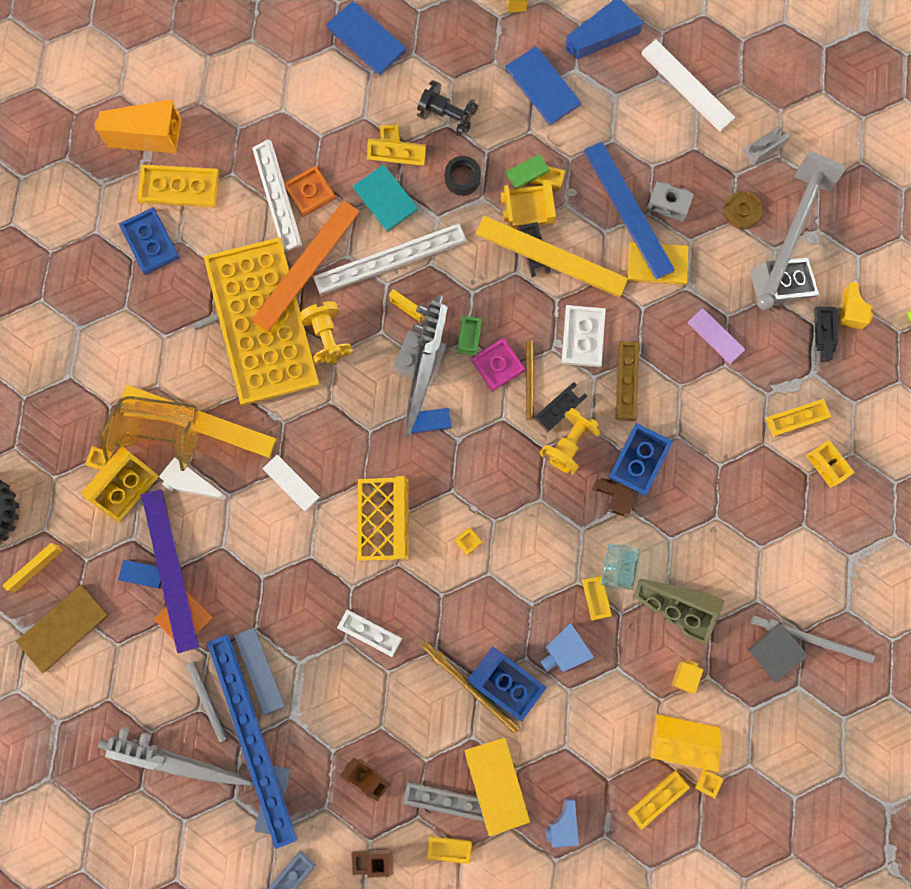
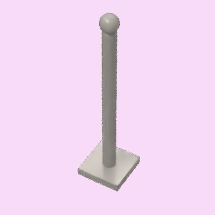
M809 151L796 171L794 177L807 182L808 186L763 293L757 299V305L761 310H769L774 304L773 298L819 188L830 192L844 173L845 165Z

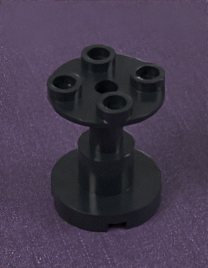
M430 81V89H425L417 107L420 113H417V116L426 120L431 113L440 117L447 115L459 121L456 136H460L463 133L467 134L471 126L469 122L471 116L476 114L479 105L472 99L465 109L462 110L450 104L449 98L440 95L441 84L439 82Z

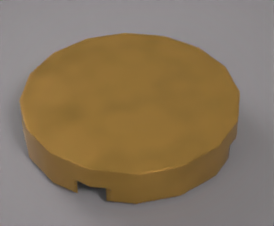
M736 191L728 197L724 204L723 212L725 219L736 228H751L762 217L763 204L759 197L750 191Z

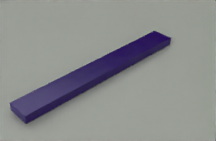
M159 489L141 494L177 653L180 654L198 649L199 644L163 490Z

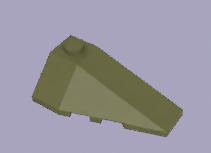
M639 579L634 594L636 599L653 612L658 611L666 617L665 621L669 624L673 623L682 630L681 633L686 637L704 645H707L725 601L706 592L645 579Z

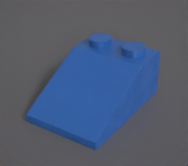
M635 423L609 478L646 496L673 441Z
M492 646L468 678V681L474 687L521 722L547 688L494 646Z

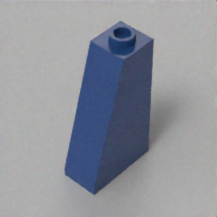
M612 0L567 36L566 50L569 54L580 59L638 35L641 32L643 22L622 0Z

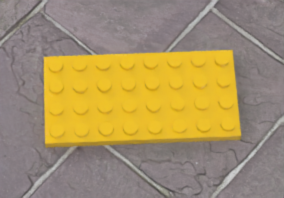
M278 237L203 256L240 405L244 406L320 386L305 328L299 317L300 309L296 297L269 333L252 322V318L289 272L281 238Z

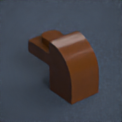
M606 478L596 479L592 490L611 496L607 512L627 518L630 515L634 501L633 490L618 482L614 485L611 480Z
M355 757L345 766V769L340 774L345 780L356 785L364 794L377 802L391 785L370 765Z
M376 849L351 852L352 875H368V878L390 877L394 874L393 850Z

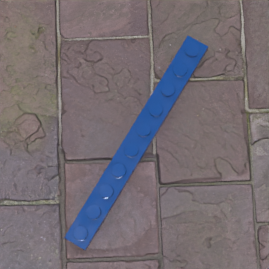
M224 635L207 642L274 847L277 849L298 839L229 635Z

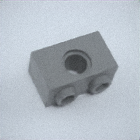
M656 181L646 210L683 222L694 193L684 188L672 187L666 182ZM666 198H672L675 202H669Z

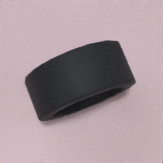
M458 156L450 160L445 167L444 174L447 188L456 195L465 196L472 194L477 190L481 181L479 164L469 156ZM458 167H468L473 171L474 179L470 184L458 185L452 180L453 170Z

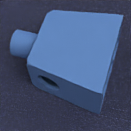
M570 623L545 647L549 655L541 660L540 663L546 672L555 666L561 672H564L592 659L594 656Z

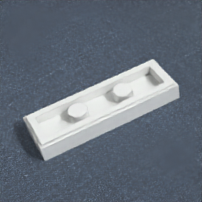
M278 455L262 468L305 512L320 499Z
M346 610L337 627L391 657L394 656L402 640L401 637L349 610Z

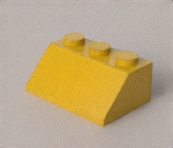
M121 446L84 488L81 494L90 503L119 523L141 498V494H144L159 475Z
M657 714L650 752L651 758L718 772L722 751L720 727Z

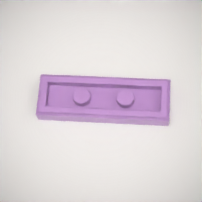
M703 308L688 321V324L729 364L744 352L745 349Z

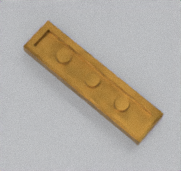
M618 342L615 420H637L639 342Z

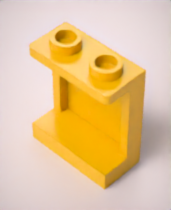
M551 180L543 181L542 186L518 188L517 190L509 189L508 185H504V192H501L500 195L501 204H505L506 209L503 211V220L507 222L508 226L518 228V226L538 222V226L555 223L556 214Z

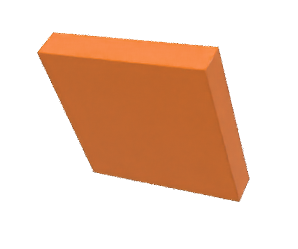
M316 165L284 183L286 192L302 217L336 199L335 194Z
M186 591L196 635H198L211 622L213 617ZM166 606L154 620L174 640Z

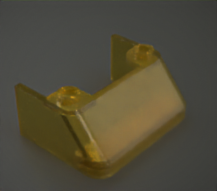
M134 396L121 398L99 435L105 460L110 459L116 446L130 447L136 442L137 438L175 443L174 451L178 454L180 470L185 471L195 450L199 418L197 407L191 404Z

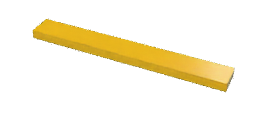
M484 215L475 234L617 297L622 295L628 278Z
M126 385L119 404L266 458H270L277 441L276 438Z

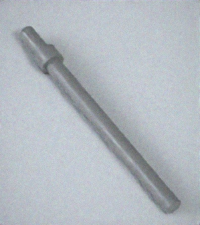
M754 615L751 619L752 624L764 627L766 631H770L779 623V621L773 619L766 620ZM784 626L794 638L869 663L874 662V655Z

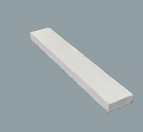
M654 40L642 51L641 55L719 132L734 121L735 117L657 40Z
M267 139L252 147L276 231L278 237L281 238L284 252L287 254L301 247L302 242L272 141Z

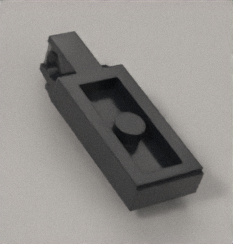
M815 307L816 349L821 351V362H829L833 359L832 352L836 351V346L838 345L837 308Z

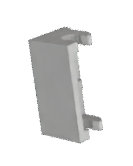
M781 126L776 127L773 131L743 149V153L753 166L785 146L790 136L788 133L783 136L781 135Z

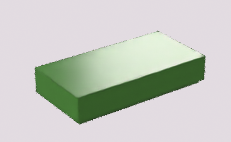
M538 154L506 171V175L514 189L517 190L549 173V168L541 155Z
M462 316L457 354L477 356L482 318Z

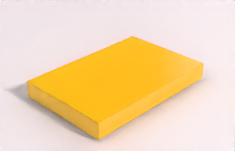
M630 242L627 281L686 285L689 246L661 244L675 270L673 273L656 280L636 243Z

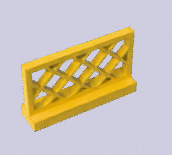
M405 476L358 479L357 561H409L408 479ZM386 483H394L393 492L387 496L381 488ZM363 484H372L376 488L369 497L363 493ZM380 492L386 499L377 507L371 499ZM388 501L394 506V511L389 516L381 510ZM368 502L376 508L369 517L363 513V507ZM378 512L386 518L379 527L371 521ZM388 521L394 526V531L389 537L381 531ZM368 522L376 529L369 537L363 533V527ZM378 532L386 539L379 547L371 541ZM369 542L376 550L370 556H363V548ZM389 542L394 547V555L386 556L381 549Z

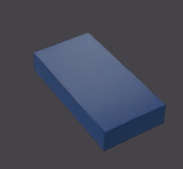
M449 408L420 411L411 431L412 434L452 429Z
M123 560L118 580L160 589L161 580L158 567Z

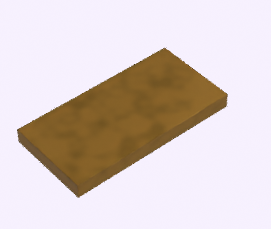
M79 585L15 642L41 673H45L109 615L83 585Z

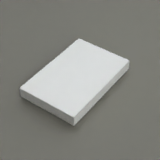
M566 305L561 364L589 367L602 366L605 308Z

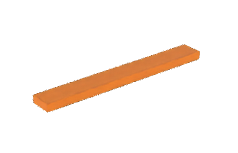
M343 200L252 318L253 323L268 333L357 218L360 212L358 209Z

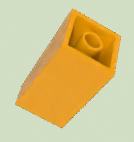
M163 100L99 112V117L95 121V129L107 147L176 154L181 116L173 100Z

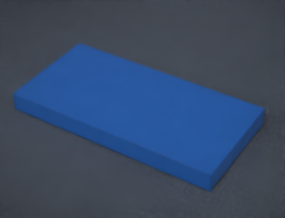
M353 0L326 24L329 31L379 76L406 52V47Z
M537 46L506 65L507 72L549 126L581 106L580 100Z

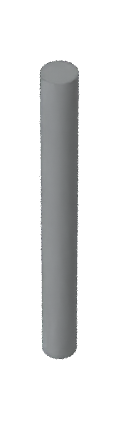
M191 662L186 667L216 736L221 743L227 740L226 734L194 662Z

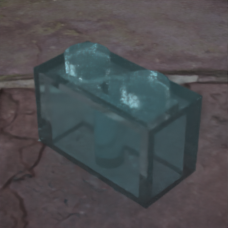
M608 544L601 585L620 590H633L640 549L624 544Z

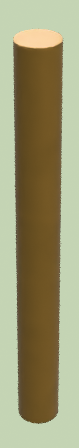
M526 341V420H534L533 341Z

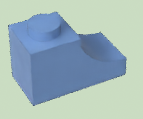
M573 798L564 799L562 813L555 821L549 822V828H546L547 842L550 841L552 847L579 846L576 807Z

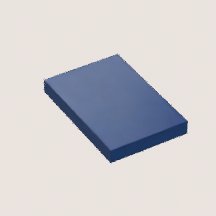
M154 207L119 223L144 275L180 258Z

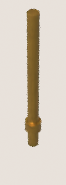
M427 641L424 642L421 648L433 658L432 661L437 666H442L514 734L518 731L520 727L488 697L474 687L461 672L445 659L446 656L441 651L438 652Z

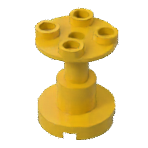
M327 301L323 302L324 306L317 307V304L305 308L300 312L299 316L302 325L313 326L316 336H321L325 349L314 355L315 364L327 362L328 365L337 363L339 361L338 358L349 356L353 353L350 344L336 345L332 334L335 330L332 319L340 312L336 302Z
M571 408L569 412L565 413V417L574 425L566 438L562 437L555 448L544 445L539 453L543 458L548 456L550 458L549 463L567 474L571 471V475H574L579 468L577 463L572 460L579 449L577 446L578 441L584 432L593 436H599L601 433L597 428L599 424L591 418L585 419L581 416L580 412Z

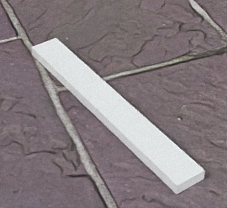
M460 223L318 274L313 276L318 292L322 296L465 244L467 240Z

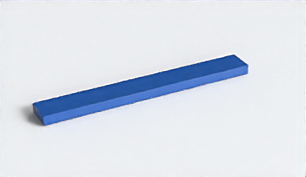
M603 142L585 148L584 153L655 279L658 280L673 273L675 270Z

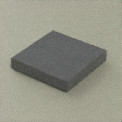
M780 622L748 648V651L775 683L808 656Z

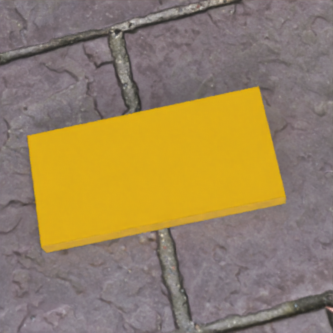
M141 165L137 202L140 204L216 208L219 170Z
M505 737L464 750L488 835L493 836L530 823Z

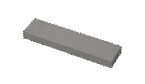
M407 782L403 804L485 822L477 796Z

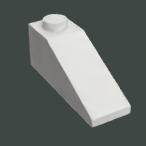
M176 458L170 462L159 476L164 480L162 485L170 491L176 489L181 493L224 500L226 498L225 495Z

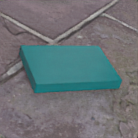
M384 164L352 186L353 190L386 232H389L418 211V207Z

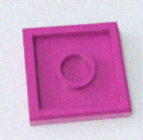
M504 337L470 359L492 392L526 371Z

